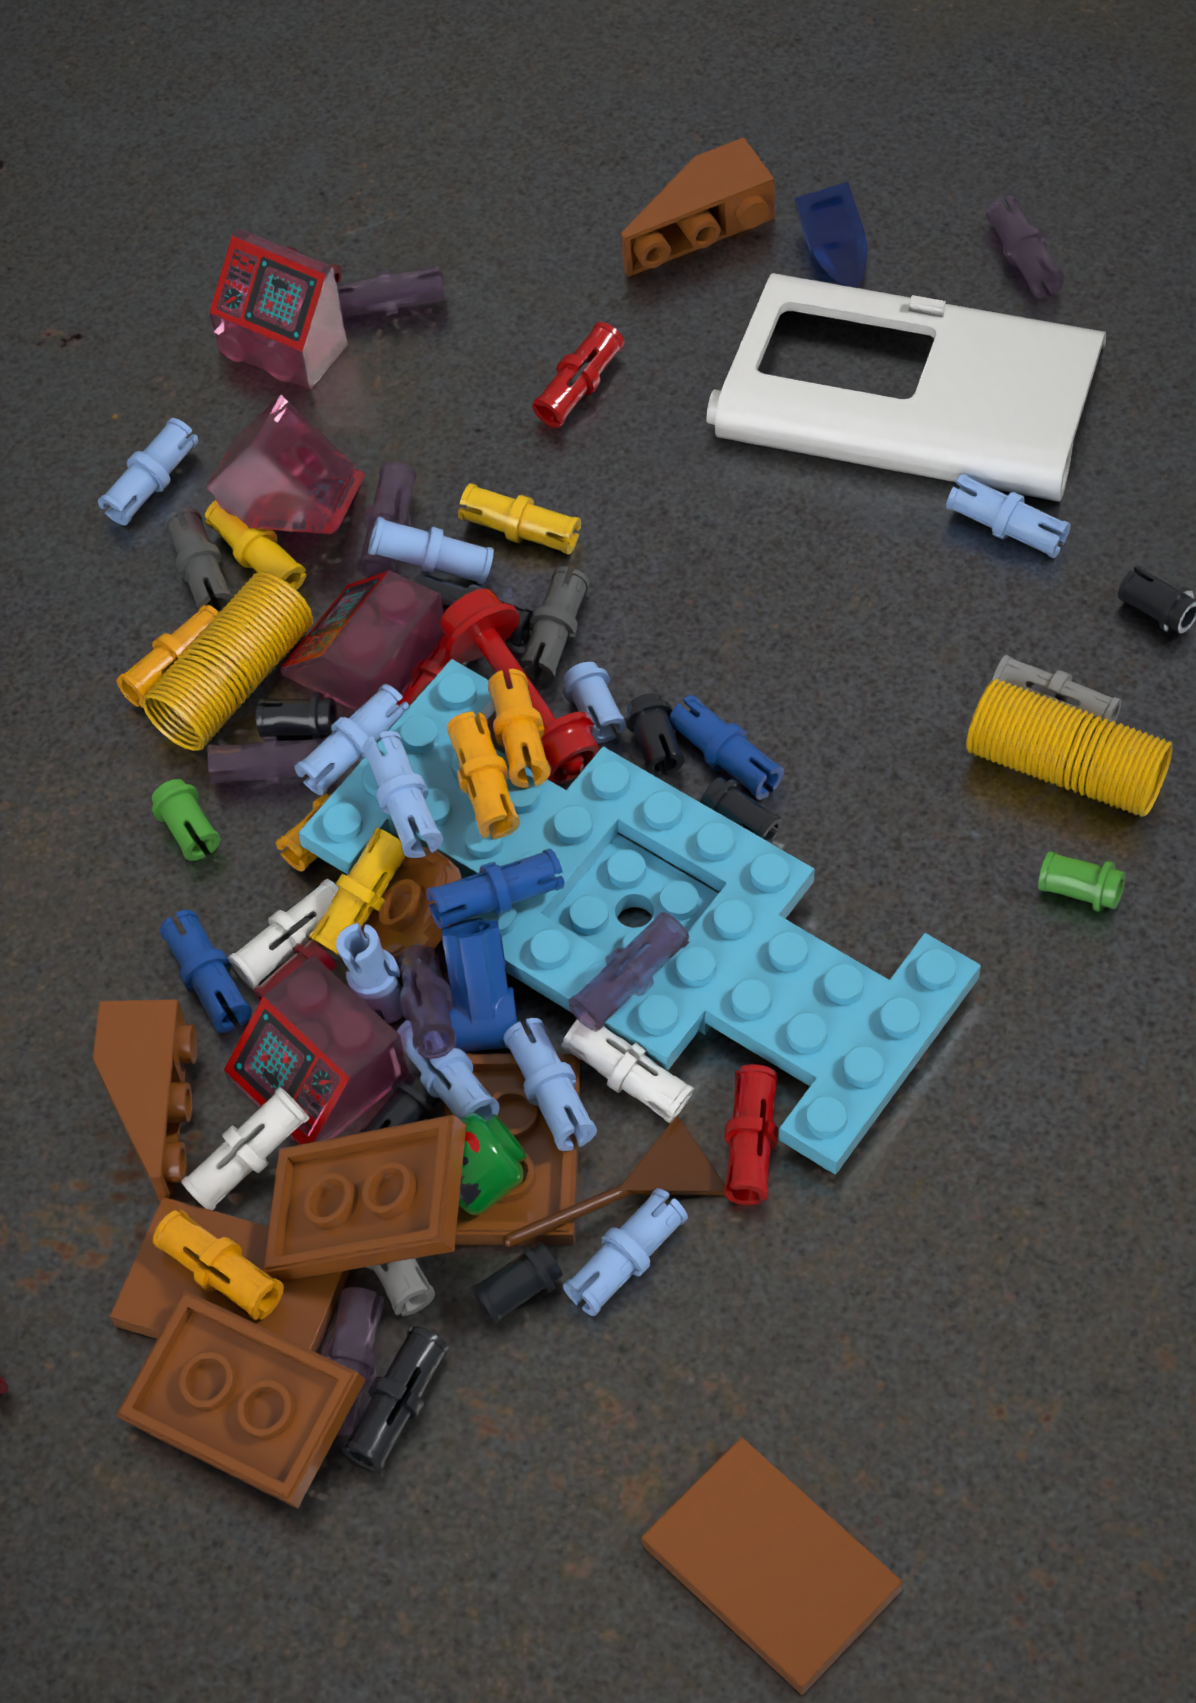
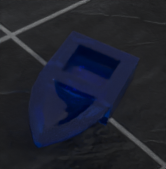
M842 183L796 197L795 209L811 256L815 255L822 268L837 283L843 286L859 288L866 269L867 242L849 183Z

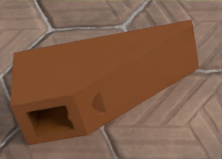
M744 137L694 156L621 232L623 268L627 278L775 219L774 178Z
M178 999L99 1001L93 1061L159 1201L161 1202L162 1197L174 1199L175 1182H181L186 1176L187 1169L186 1148L184 1142H179L181 1122H190L192 1115V1092L189 1082H185L186 1064H195L197 1059L198 1041L196 1027L194 1024H186Z

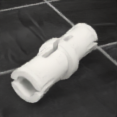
M325 879L318 888L287 912L282 910L276 911L268 918L269 926L250 940L239 951L228 956L227 959L231 964V969L248 988L254 989L261 980L294 955L292 950L294 945L300 943L304 946L311 940L308 936L314 930L320 918L323 917L339 889L335 883ZM305 918L310 919L307 924L297 930L274 950L269 949L272 944Z
M586 1012L575 1021L564 1037V1042L561 1044L563 1049L569 1051L580 1060L582 1059L608 1079L606 1085L617 1093L622 1090L626 1091L650 1107L651 1110L664 1118L668 1123H671L679 1115L694 1091L692 1086L687 1085L675 1075L673 1076L660 1067L658 1063L646 1056L647 1049L637 1042L631 1045L621 1037L619 1038Z
M279 1087L275 1094L241 1127L237 1129L232 1125L225 1131L222 1136L226 1141L188 1177L185 1176L181 1180L182 1184L204 1208L213 1211L216 1205L251 1171L254 1170L260 1173L268 1166L269 1163L266 1157L303 1122L306 1123L310 1119L309 1116L285 1090Z

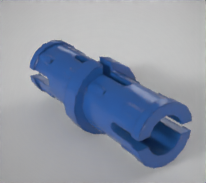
M689 695L683 699L684 704L691 708L690 711H687L680 703L675 706L669 717L673 730L681 733L704 753L705 762L714 770L720 771L723 768L746 787L756 799L761 800L769 795L768 790L762 786L763 783L773 791L778 787L784 776L783 767L773 762L747 740V732L736 723L727 724L701 703L700 699L695 695Z
M550 848L543 850L542 853L502 866L496 865L494 861L481 865L478 874L438 887L428 888L426 892L427 899L435 901V903L429 904L431 915L438 928L443 929L451 924L490 911L495 912L497 916L510 912L514 903L553 890L563 889L564 878L554 875L563 873L562 867L555 852Z
M183 910L176 912L186 931V934L183 936L169 916L161 924L159 929L160 935L167 942L181 966L179 973L181 981L189 992L198 995L201 1004L211 1019L214 1030L218 1033H227L235 1030L225 1012L227 1006L230 1007L240 1025H244L251 1017L252 1009L249 1003L244 1000L238 987L229 975L231 964L222 950L214 949L209 937L200 924L198 915L194 911Z

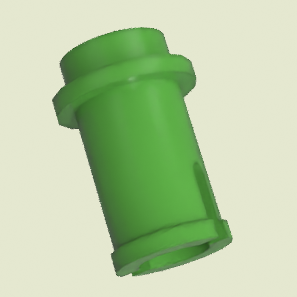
M173 779L160 785L152 795V813L158 821L167 824L181 847L185 859L189 861L202 859L206 856L195 840V835H198L200 840L204 841L211 853L219 846L220 836L213 829L198 805L199 794L196 788L191 784H185L181 779Z
M1048 851L1040 871L1038 889L1093 903V910L1101 912L1104 907L1116 909L1125 884L1126 873L1115 869V863L1107 860L1102 866Z

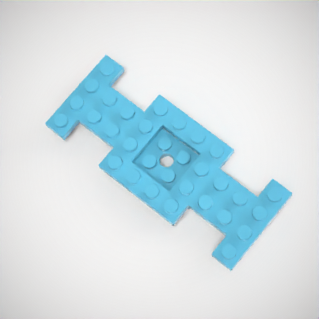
M451 659L388 730L396 731L401 735L403 746L414 774H419L425 781L429 792L425 801L437 829L443 837V843L437 851L450 859L459 868L460 875L466 878L478 874L481 865L494 861L496 865L502 866L542 853L543 850L550 848L559 859L563 873L554 875L556 877L562 876L565 882L563 889L553 890L512 904L510 912L497 916L495 912L490 911L468 918H482L490 921L498 920L506 962L505 972L576 1016L580 1017L586 1012L604 1025L606 1029L629 1044L633 1045L637 1042L647 1049L646 1056L658 1063L666 1071L670 1069L698 1031L705 1035L713 1027L810 1086L779 1128V1141L836 1175L977 982L980 976L981 965L924 933L892 978L888 980L786 920V917L814 883V868L605 747L600 749L567 790L548 779L535 787L531 769L525 767L529 788L517 787L508 778L506 781L507 789L518 814L520 825L517 830L506 837L492 839L490 834L487 839L483 838L478 830L471 800L468 794L460 789L457 780V771L460 769L459 762L447 733V725L455 716L465 712H474L475 716L480 712L488 719L495 709L487 687L489 680ZM380 739L377 745L379 750L383 751L386 756L387 751L382 739ZM495 749L497 755L505 760L509 771L506 755ZM364 758L298 833L303 848L347 875L366 848L365 846L376 827L398 836L391 815L382 811L376 798L379 786L367 758ZM419 832L418 838L422 847L429 848L426 839H423ZM618 833L624 835L625 837L629 838L630 840L634 841L635 843L641 845L642 847L646 848L647 850L651 851L652 853L658 855L659 857L663 858L664 860L668 861L669 863L675 865L676 867L680 868L681 870L685 871L686 873L692 875L693 877L697 878L698 880L702 881L703 883L709 885L710 887H712V888H714L715 890L719 891V893L716 892V891H714V890H712L711 888L707 887L706 885L702 884L701 882L695 880L694 878L690 877L689 875L685 874L684 872L680 871L679 869L673 867L672 865L668 864L667 862L663 861L662 859L656 857L655 855L651 854L650 852L646 851L645 849L639 847L638 845L634 844L633 842L629 841L628 839L622 837V836L619 835ZM631 907L645 909L652 915V919L646 925L636 928L621 924L617 917L622 911Z

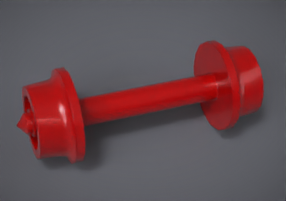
M486 588L470 592L455 601L445 611L440 621V625L448 638L446 651L451 659L463 663L484 656L495 673L503 671L507 689H512L509 669L520 670L525 674L504 643L518 626L520 620L518 611L514 605L502 603L492 590ZM527 677L532 707L540 712L544 725V735L541 737V743L546 760L550 766L548 780L556 785H561L579 776L600 751L597 742L591 734L594 723L587 712L581 711L569 713L556 719Z

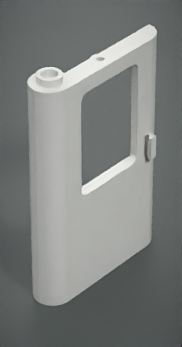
M772 273L762 292L722 390L714 389L711 393L707 408V423L715 425V435L718 438L956 482L960 475L964 473L971 479L995 490L1015 492L1020 495L1060 502L1069 473L1074 437L1101 349H1104L1106 343V332L945 304L946 301L914 295L912 297H905ZM786 311H796L925 334L934 338L916 392L909 399H897L760 373L757 370L779 316Z

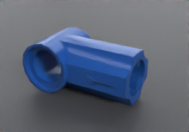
M467 919L443 928L442 937L451 996H447L454 1048L461 1049L465 1053L507 1048L503 1039L504 1035L510 1027L518 1023L513 987L508 988L506 962L498 920Z

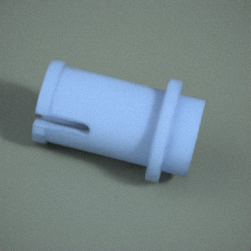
M583 662L570 668L563 678L565 682L563 687L565 698L569 702H574L578 711L589 714L594 723L591 734L597 743H605L617 738L610 724H613L616 731L622 734L626 729V723L607 687L610 682L607 671L603 668H598L594 662Z

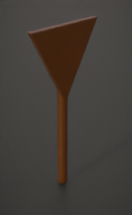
M677 1115L623 1184L510 1232L504 1236L503 1243L507 1247H513L632 1194H651L656 1188H660L668 1192L669 1195H724L725 1184Z

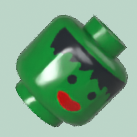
M468 1113L460 1118L466 1124L459 1206L469 1214L480 1215L521 1184L523 1169L520 1163L527 1158V1154L496 1114H493L486 1120L480 1114Z

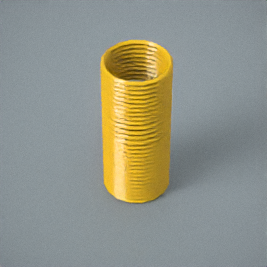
M265 572L253 574L245 586H242L241 590L234 595V598L223 607L219 615L212 619L208 627L197 636L195 641H192L191 646H188L187 650L183 651L182 656H179L178 660L174 661L170 669H167L166 673L151 687V690L147 691V694L143 696L142 705L152 724L175 744L192 751L203 750L208 742L212 740V737H215L216 733L219 732L220 728H223L227 720H230L231 716L241 707V704L245 703L246 698H249L250 694L254 693L257 686H260L261 682L275 669L283 657H286L290 649L312 627L314 622L313 616L305 599L285 580L273 574Z
M999 678L991 681L985 688L973 714L966 740V748L969 755L974 753L975 757L980 755L981 759L984 757L987 761L991 759L992 763L997 761L998 765L1003 764L1004 768L1009 766L1010 770L1015 768L1016 772L1019 770L1022 774L1026 772L1027 776L1032 775L1033 778L1044 779L1045 783L1050 781L1051 785L1056 783L1057 787L1062 788L1065 786L1067 791L1072 789L1074 793L1080 792L1081 796L1086 794L1088 799H1097L1098 802L1103 801L1105 805L1109 803L1110 807L1115 805L1116 809L1121 808L1122 811L1133 812L1134 816L1139 814L1140 818L1145 817L1153 807L1166 777L1173 752L1171 740L1166 742L1165 738L1160 740L1159 736L1155 738L1153 734L1148 736L1147 732L1136 731L1135 727L1130 729L1129 725L1124 727L1123 723L1116 725L1115 720L1109 722L1108 718L1102 720L1100 715L1095 717L1093 712L1088 714L1087 710L1082 712L1081 708L1076 709L1075 706L1064 705V702L1053 701L1051 697L1047 699L1046 695L1041 697L1040 693L1036 695L1034 691L1029 693L1028 689L1017 688V685L1012 686L1010 682L1006 684L1005 680L1000 682Z

